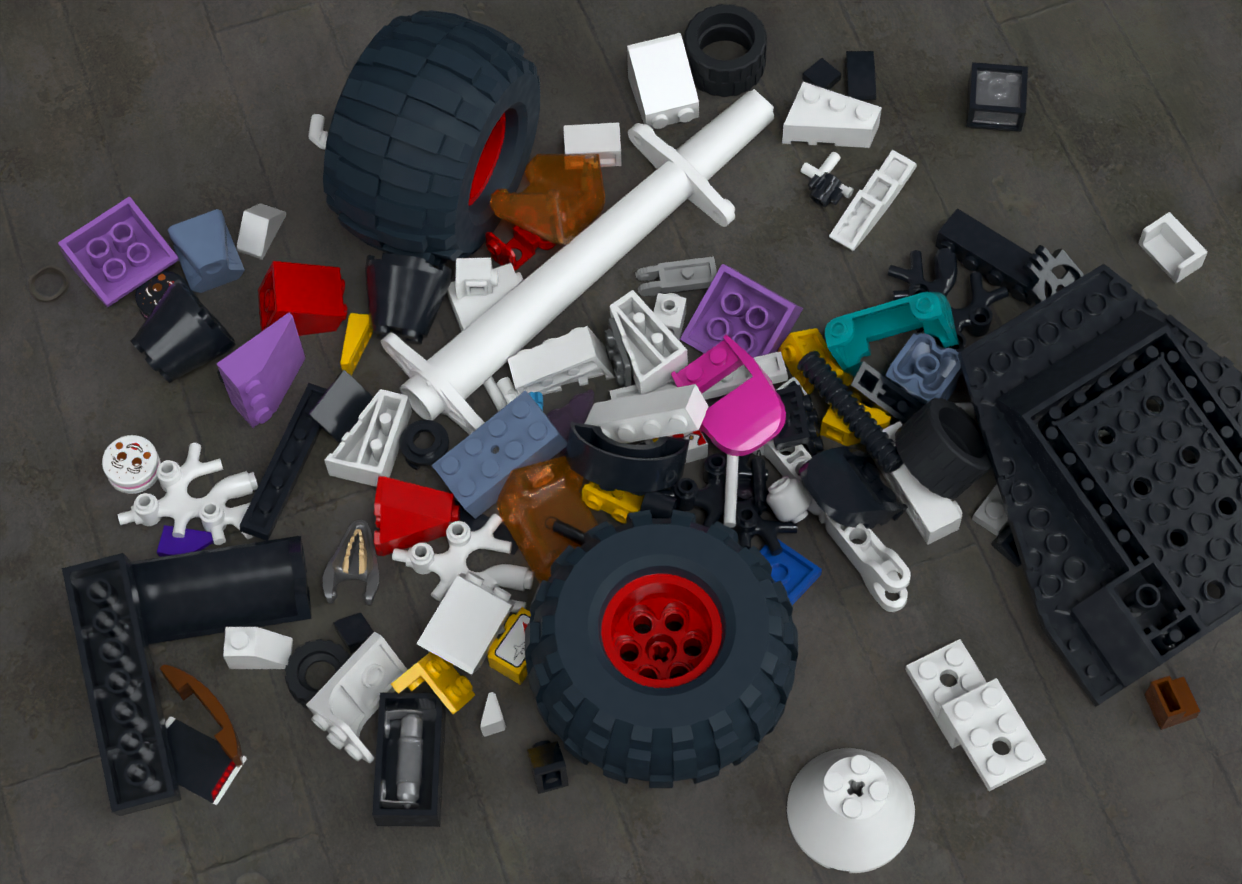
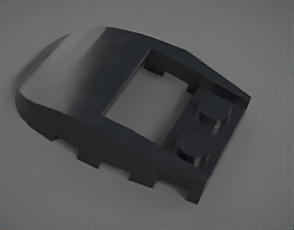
M848 446L832 448L814 455L799 469L804 486L818 506L831 519L841 525L856 528L859 523H863L866 529H873L876 524L881 526L887 524L891 518L894 521L898 520L908 508L906 504L896 501L895 493L881 480L878 469L868 462L872 458L868 453Z

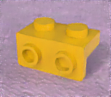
M591 481L582 488V501L588 507L596 511L603 510L611 514L616 521L623 524L627 523L626 517L628 513L640 511L645 496H637L628 491L621 490L605 491L598 484Z

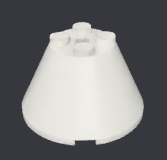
M841 748L820 754L800 770L789 791L787 818L795 841L812 860L828 869L831 867L837 870L849 871V873H862L882 867L901 852L913 829L915 805L907 781L892 763L870 751L856 748Z

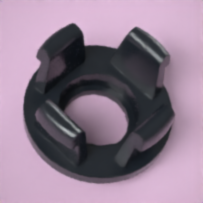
M419 420L410 424L403 431L400 438V447L406 458L405 461L411 468L418 470L420 466L432 465L444 456L449 448V437L445 428L432 420ZM421 432H430L435 437L433 445L426 449L416 447L413 442L420 436Z

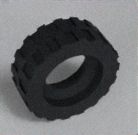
M316 639V641H308L305 645L299 646L295 649V653L290 655L288 665L285 667V680L294 700L298 704H302L303 708L309 709L306 704L319 691L307 684L305 679L307 669L316 662L324 661L330 663L337 672L350 658L348 652H345L340 644L337 645L331 640L322 641V639Z

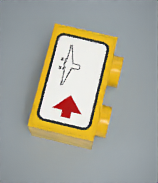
M523 607L517 615L512 614L504 627L505 632L500 639L496 638L487 653L490 667L519 685L522 684L528 675L525 659V629L529 624L531 614L530 611Z

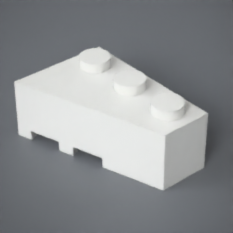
M803 82L783 125L782 144H791V141L808 142V145H817V142L835 143V146L870 148L879 127L882 107Z
M634 290L610 305L611 318L614 317L631 365V374L639 394L653 392L673 378L672 372L678 373L688 366L687 349Z
M588 326L572 329L566 335L548 339L539 346L521 350L516 355L507 358L515 389L520 394L526 390L528 393L541 392L542 395L562 391L561 385L577 381L579 386L589 384L588 379L602 375H605L606 380L615 378L605 346Z
M382 389L378 391L359 415L358 422L350 432L344 434L341 438L342 442L332 454L330 453L324 460L329 476L376 487L378 476L390 478L400 449L401 435L407 428L412 414L408 395Z

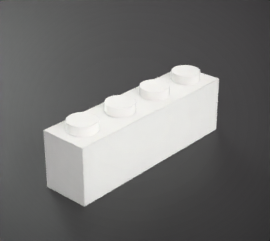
M693 384L594 403L584 424L601 426L602 432L609 438L621 443H630L698 431L709 406L697 385Z
M899 421L883 429V432L889 435L888 439H892L895 442V433L902 424ZM873 459L900 503L907 505L906 512L927 545L959 530L962 511L956 501H951L947 497L943 498L929 491L909 472L904 464L892 473H885L883 471L884 466L880 467L877 463L878 459Z

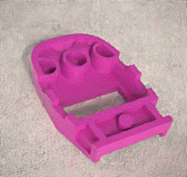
M726 334L723 336L724 340L678 373L674 371L671 375L677 387L696 384L702 394L744 364L753 377L710 406L699 428L722 452L731 456H744L762 447L781 431L785 424L786 411L784 403L776 392L769 376L751 355Z

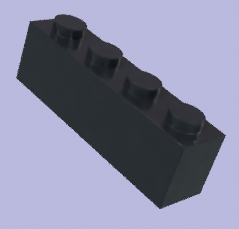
M957 208L938 231L935 247L938 249H952L953 253L956 254L957 260L965 268L981 273L994 286H1005L1016 300L1024 301L1031 306L1034 301L1025 290L1032 280L1022 267L1026 262H1029V257L1032 254Z

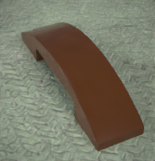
M164 664L159 669L165 679L183 701L194 693L222 728L221 731L214 735L219 746L237 768L243 765L242 750L237 733L217 698L207 687L188 673Z

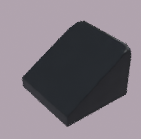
M1008 525L991 544L1016 567H1019L1021 560L1010 525Z
M361 612L333 622L336 632L350 653L358 650L374 633Z

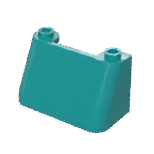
M922 292L836 317L825 328L827 348L843 372H845L846 368L860 363L864 356L871 355L869 342L921 327L924 328L925 334L938 338L944 348L959 344L951 306L946 296L940 292Z

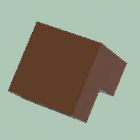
M1167 676L1152 681L1144 695L1160 730L1195 719L1201 712L1184 676L1174 680Z

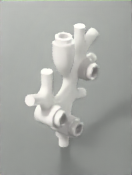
M191 443L187 459L181 467L174 461L166 460L157 468L156 473L162 489L166 492L165 496L157 500L152 494H140L135 499L134 506H131L132 510L117 514L119 523L124 525L135 522L136 525L153 526L162 517H171L175 520L172 536L183 538L188 522L192 518L199 517L205 531L211 532L214 544L221 545L226 542L223 530L227 524H232L240 530L239 525L250 503L228 508L225 504L230 499L253 494V490H257L258 485L254 472L248 473L245 471L228 476L219 481L206 496L192 498L187 493L189 483L199 476L221 471L223 466L220 459L206 463L200 462L201 445ZM241 532L247 539L253 537L252 535Z
M493 514L486 524L476 531H470V527L462 521L451 523L446 530L449 549L444 553L435 554L429 544L417 543L410 547L408 551L394 548L392 560L405 562L406 567L413 568L419 574L435 572L439 575L440 582L431 593V596L437 601L443 599L458 574H467L468 571L483 578V584L491 589H494L495 586H500L518 591L530 590L534 579V572L529 571L528 567L512 564L495 565L482 572H473L467 568L466 559L475 550L487 549L511 553L512 542L499 540L493 536V533L503 521L497 514ZM512 600L516 603L511 612L518 613L522 607L526 609V602ZM503 625V627H502V629H501V631H500L499 634H502V633L505 632V630H504V625Z

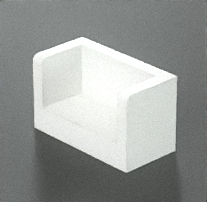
M619 123L564 126L566 169L622 166Z
M1170 212L1144 228L1138 243L1175 284L1202 267L1207 255L1204 247Z

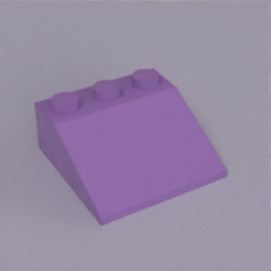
M130 196L58 242L66 261L106 307H109L179 260L178 256Z
M722 264L680 340L705 354L724 340L723 336L727 334L753 358L775 353L790 333L803 308L732 267Z
M290 312L217 363L232 405L252 428L259 423L262 424L268 421L272 414L277 411L305 360L293 316Z

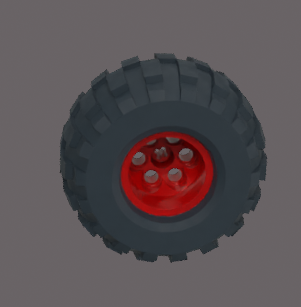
M419 11L412 14V16H398L388 26H383L362 52L346 80L334 110L326 141L323 171L324 193L327 194L326 202L329 208L339 215L338 220L342 227L371 247L389 254L426 259L425 262L436 266L446 264L447 260L456 261V258H468L486 242L485 233L494 232L517 191L530 157L539 120L540 78L537 75V67L534 63L523 57L525 51L521 45L492 27L447 12Z
M650 510L628 513L626 524L613 527L606 520L588 530L584 535V544L576 549L569 545L551 565V576L548 581L542 580L530 605V621L525 629V659L530 689L533 691L538 712L549 731L555 735L557 734L564 742V749L581 763L588 765L591 762L603 769L604 776L625 784L628 783L629 778L649 781V788H673L674 781L692 778L694 784L719 776L720 769L731 763L734 766L739 765L758 749L759 742L763 737L773 732L784 713L787 699L792 690L798 657V630L792 620L793 607L781 580L775 582L771 577L772 566L754 545L749 550L747 547L743 548L738 544V534L735 530L718 521L711 525L710 528L697 524L695 513L673 510L672 519H652ZM676 621L683 627L678 631H670L666 625L669 622ZM639 624H646L651 630L648 633L640 634L634 628ZM689 646H696L700 649L701 653L697 656H689L684 650ZM626 651H633L638 657L634 661L629 662L623 660L621 655ZM655 655H659L661 658L666 656V662H663L661 659L655 661ZM677 673L684 674L680 677L671 679V677Z

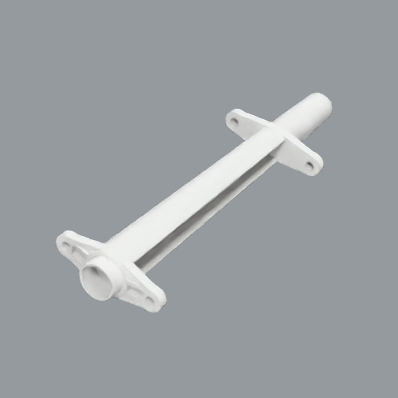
M755 89L748 91L678 149H674L656 136L649 125L636 123L628 130V136L635 147L642 152L657 170L427 361L392 332L381 340L385 351L410 378L401 385L400 391L403 395L409 396L411 408L424 420L433 421L440 414L447 415L470 435L485 422L465 400L507 363V358L518 353L683 202L689 199L723 227L731 223L735 219L734 205L728 199H723L709 184L708 180L774 120V107Z

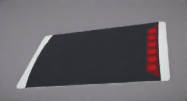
M169 717L165 724L178 785L217 805L242 765L237 768L216 740L173 717ZM242 755L243 764H244V762L246 761L247 758H246V756Z

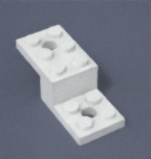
M961 639L906 665L905 670L951 748L953 749L959 745L963 747L988 791L1045 763V756L998 679L986 682ZM951 674L956 678L957 684L952 687H946L941 683L940 676ZM996 741H1003L1009 746L1010 752L1006 755H999L993 750L992 744Z

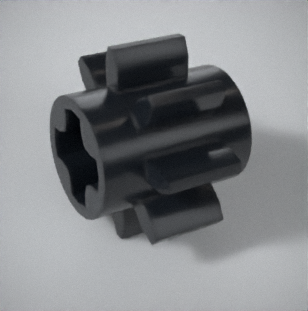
M824 172L821 177L815 174L808 184L811 191L809 197L822 207H827L830 203L837 205L843 196L841 193L843 190L840 189L842 182L828 172Z

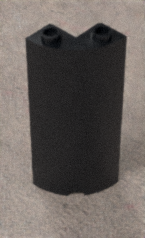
M301 536L131 562L148 644L224 633L226 627H262L312 619L310 590L306 575L307 567Z

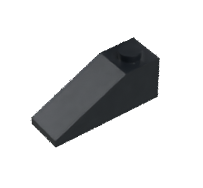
M864 361L846 368L841 377L843 384L848 386V391L853 392L854 398H858L860 403L867 407L878 408L884 411L886 415L891 417V425L899 421L903 425L924 406Z

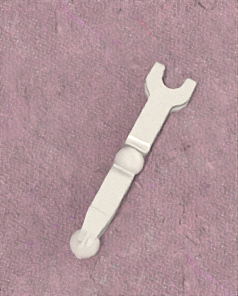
M772 439L752 452L754 455H757V451L760 450L761 455L769 459L783 477L787 476L789 479H798L804 486L801 477L798 476L799 469L812 457L802 444L777 450ZM783 451H789V452H791L792 454H791V455H782L781 452H783ZM806 489L812 500L807 510L814 515H819V521L821 524L825 523L828 534L861 574L873 598L888 612L901 610L907 603L908 592L906 587L910 583L911 576L910 570L895 551L884 546L873 531L866 529L863 523H859L854 528L841 525L831 519L818 506ZM861 539L864 543L854 544L851 540ZM898 573H900V574L902 575V579H901V580H900V578H899V576H898ZM885 591L897 593L900 598L897 601L888 600L885 597Z

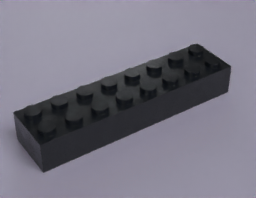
M124 553L62 568L112 813L123 816L182 800L131 560Z

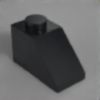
M549 740L535 743L532 746L533 748L527 749L538 794L569 786L566 764L558 741L552 743Z

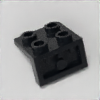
M800 385L776 390L784 403L786 411L785 424L781 431L773 438L776 449L781 450L806 443L812 457L823 451V440L816 425H819V418L816 408H813L810 395H804Z

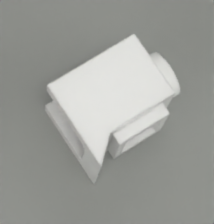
M456 258L455 287L458 301L466 294L468 296L493 294V286H498V269H493L491 258Z

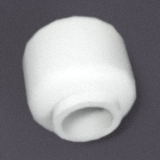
M786 476L777 480L768 488L769 494L766 500L779 521L787 522L792 520L793 523H797L808 515L807 509L810 507L812 500L798 479H789Z

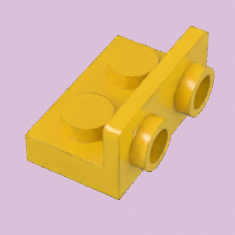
M817 328L791 332L778 349V352L781 351L783 360L792 376L799 381L807 394H811L814 390V385L809 383V378L803 376V372L798 370L797 365L802 357L809 352L818 351L820 358H824L826 364L831 366V371L836 372L837 378H841L844 374Z

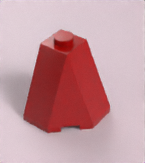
M378 476L374 503L376 528H380V531H374V546L377 556L392 554L394 548L404 550L413 547L417 543H425L447 536L446 530L448 526L460 520V505H456L454 494L385 476Z

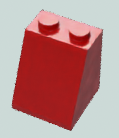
M273 261L258 289L261 332L289 312L293 316L299 336L336 331L341 322L345 321L347 317V305L343 303L345 281L341 279L340 267Z

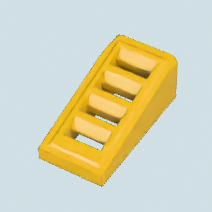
M350 313L348 317L340 364L342 370H345L351 376L373 334L372 329L369 327L368 314Z

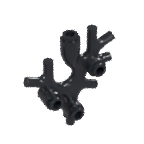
M941 248L936 251L934 256L935 280L933 282H928L924 279L922 252L919 250L910 252V269L890 265L887 276L903 280L910 286L907 290H894L893 301L922 292H940L947 297L954 287L958 275L956 254L950 248ZM979 272L970 274L971 303L961 309L951 307L959 344L946 348L954 349L958 353L965 349L966 339L961 334L962 330L967 327L968 331L974 336L986 335L989 332L993 313L989 306L1009 296L1005 286L990 292L985 291L982 286V276ZM921 327L915 330L917 333L924 331V328Z
M752 453L739 456L738 480H753L752 468L747 465ZM713 454L705 460L703 480L707 486L698 489L697 484L692 479L682 478L675 486L670 487V490L663 489L657 492L676 497L677 509L680 511H690L695 506L706 510L707 517L703 526L710 528L716 521L724 518L727 459L721 454ZM765 469L766 481H768V469ZM753 494L746 500H737L736 526L732 529L737 532L739 545L743 548L747 547L749 550L751 548V539L755 535H760L766 542L771 555L776 556L783 551L777 539V534H796L797 523L762 519L760 517V508L754 505ZM769 505L761 508L762 512H773Z

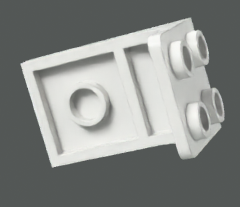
M374 632L306 704L314 714L311 720L323 731H328L329 734L326 738L336 748L340 750L342 747H345V751L353 759L359 761L362 758L368 763H371L375 758L359 740L360 732L367 720L379 708L380 693H393L395 689L391 686V683L408 670L380 634Z

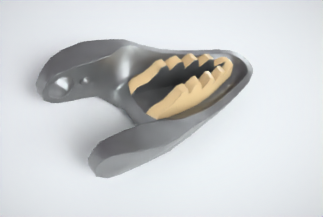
M356 520L348 527L338 549L324 571L323 589L328 603H334L337 598V585L348 579H360L367 582L363 599L366 605H372L379 584V569L371 529L364 520Z

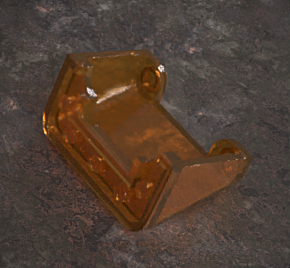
M537 154L526 166V178L529 180L530 185L521 193H509L507 189L499 188L491 194L490 202L491 209L498 217L556 245H567L604 208L605 191L599 154Z
M566 456L512 470L497 500L501 518L539 583L542 580L548 581L551 576V565L569 545L574 549L581 546L553 532L552 527L556 519L549 518L546 525L551 529L546 528L545 520L548 517H556L585 533L598 525L588 506L582 501V496L579 493L584 477L570 468Z

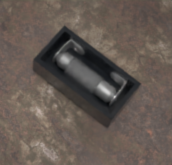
M380 693L372 812L377 826L440 827L446 706L435 693Z

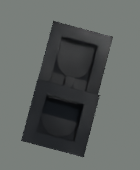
M846 51L848 97L857 100H876L874 51Z

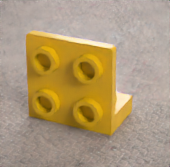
M432 652L428 653L391 683V686L399 694L406 687L413 691L426 681L452 714L459 711L475 696L469 680L464 676H460L452 663Z

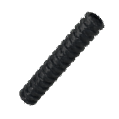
M809 352L802 357L797 365L798 370L803 372L805 378H809V383L814 385V389L817 392L820 391V396L826 398L825 402L831 405V409L837 412V416L840 419L843 418V423L849 425L848 429L851 432H855L854 436L860 439V443L863 446H866L867 452H872V458L878 459V465L880 467L884 466L883 471L885 473H892L899 469L904 463L897 452V447L894 446L895 442L892 439H888L889 435L883 432V428L880 425H877L876 419L871 418L870 412H865L866 408L864 405H859V399L854 398L852 391H848V386L843 384L841 378H837L835 371H831V366L826 364L824 358H820L819 352Z

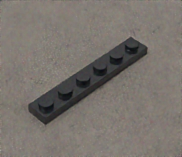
M308 383L239 525L240 532L266 541L269 540L322 429L308 414L327 391L326 388Z

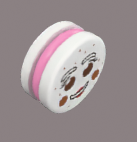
M137 435L123 436L113 441L105 450L102 459L103 470L111 485L118 491L127 494L140 493L152 487L158 480L156 471L161 461L155 447L146 438Z

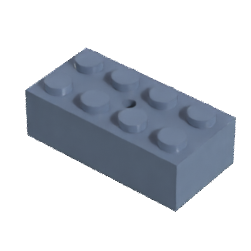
M525 390L432 464V466L463 508L476 519L534 471L567 446V441Z

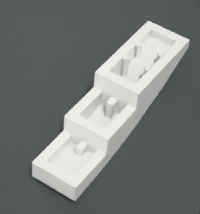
M892 150L879 171L876 169L863 190L858 191L829 235V238L854 251L899 194L916 169V163Z

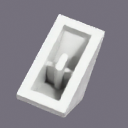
M261 203L244 210L236 247L237 251L263 260L287 215L286 212Z

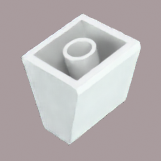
M681 33L628 45V79L643 123L649 125L652 129H661L670 124L689 122L694 118H698L699 100Z
M468 571L467 574L460 573L456 576L417 644L472 675L482 666L491 645L500 633L516 602L510 599L511 594L496 586L494 589L485 586L483 578Z

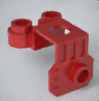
M521 208L515 214L514 237L505 244L492 232L485 233L486 247L491 253L492 259L499 265L503 266L512 263L514 271H516L536 254L535 249L537 247L543 250L552 249L558 241L557 230L549 224L537 227L536 212L531 208ZM526 221L530 222V224H522V223H523V222H526ZM549 238L551 240L543 241L542 239ZM512 249H518L522 253V257L518 261H516V255Z

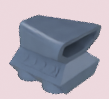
M221 210L210 211L168 228L170 238L175 244L173 245L192 291L202 293L239 279L245 271Z
M913 333L891 363L886 377L890 378L891 382L922 404H926L933 398H943L948 401L962 373L958 358L959 353L954 349H943L938 346L934 338L928 334Z

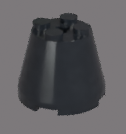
M383 253L382 259H374L375 256L368 255L365 265L370 329H372L373 333H377V338L383 339L392 332L397 336L405 337V342L422 344L423 339L427 338L451 284L453 271L445 265H439V269L434 268L433 264L425 262L426 259L413 256Z
M179 279L167 288L135 337L130 340L139 352H144L147 356L145 358L146 362L156 372L159 371L169 383L228 353L237 345L218 319L210 313L199 301L198 297Z

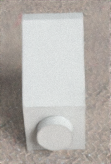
M226 627L223 657L229 669H285L286 665H288V659L292 655L293 639L291 637L259 627Z

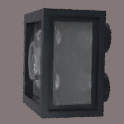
M972 62L968 81L966 127L1021 132L1026 115L1028 67Z

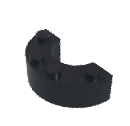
M571 422L566 448V460L573 471L585 479L598 484L602 490L628 491L634 495L643 496L646 492H654L672 487L682 478L690 440L664 436L659 437L657 441L651 444L629 445L617 442L606 436L602 432L601 426Z

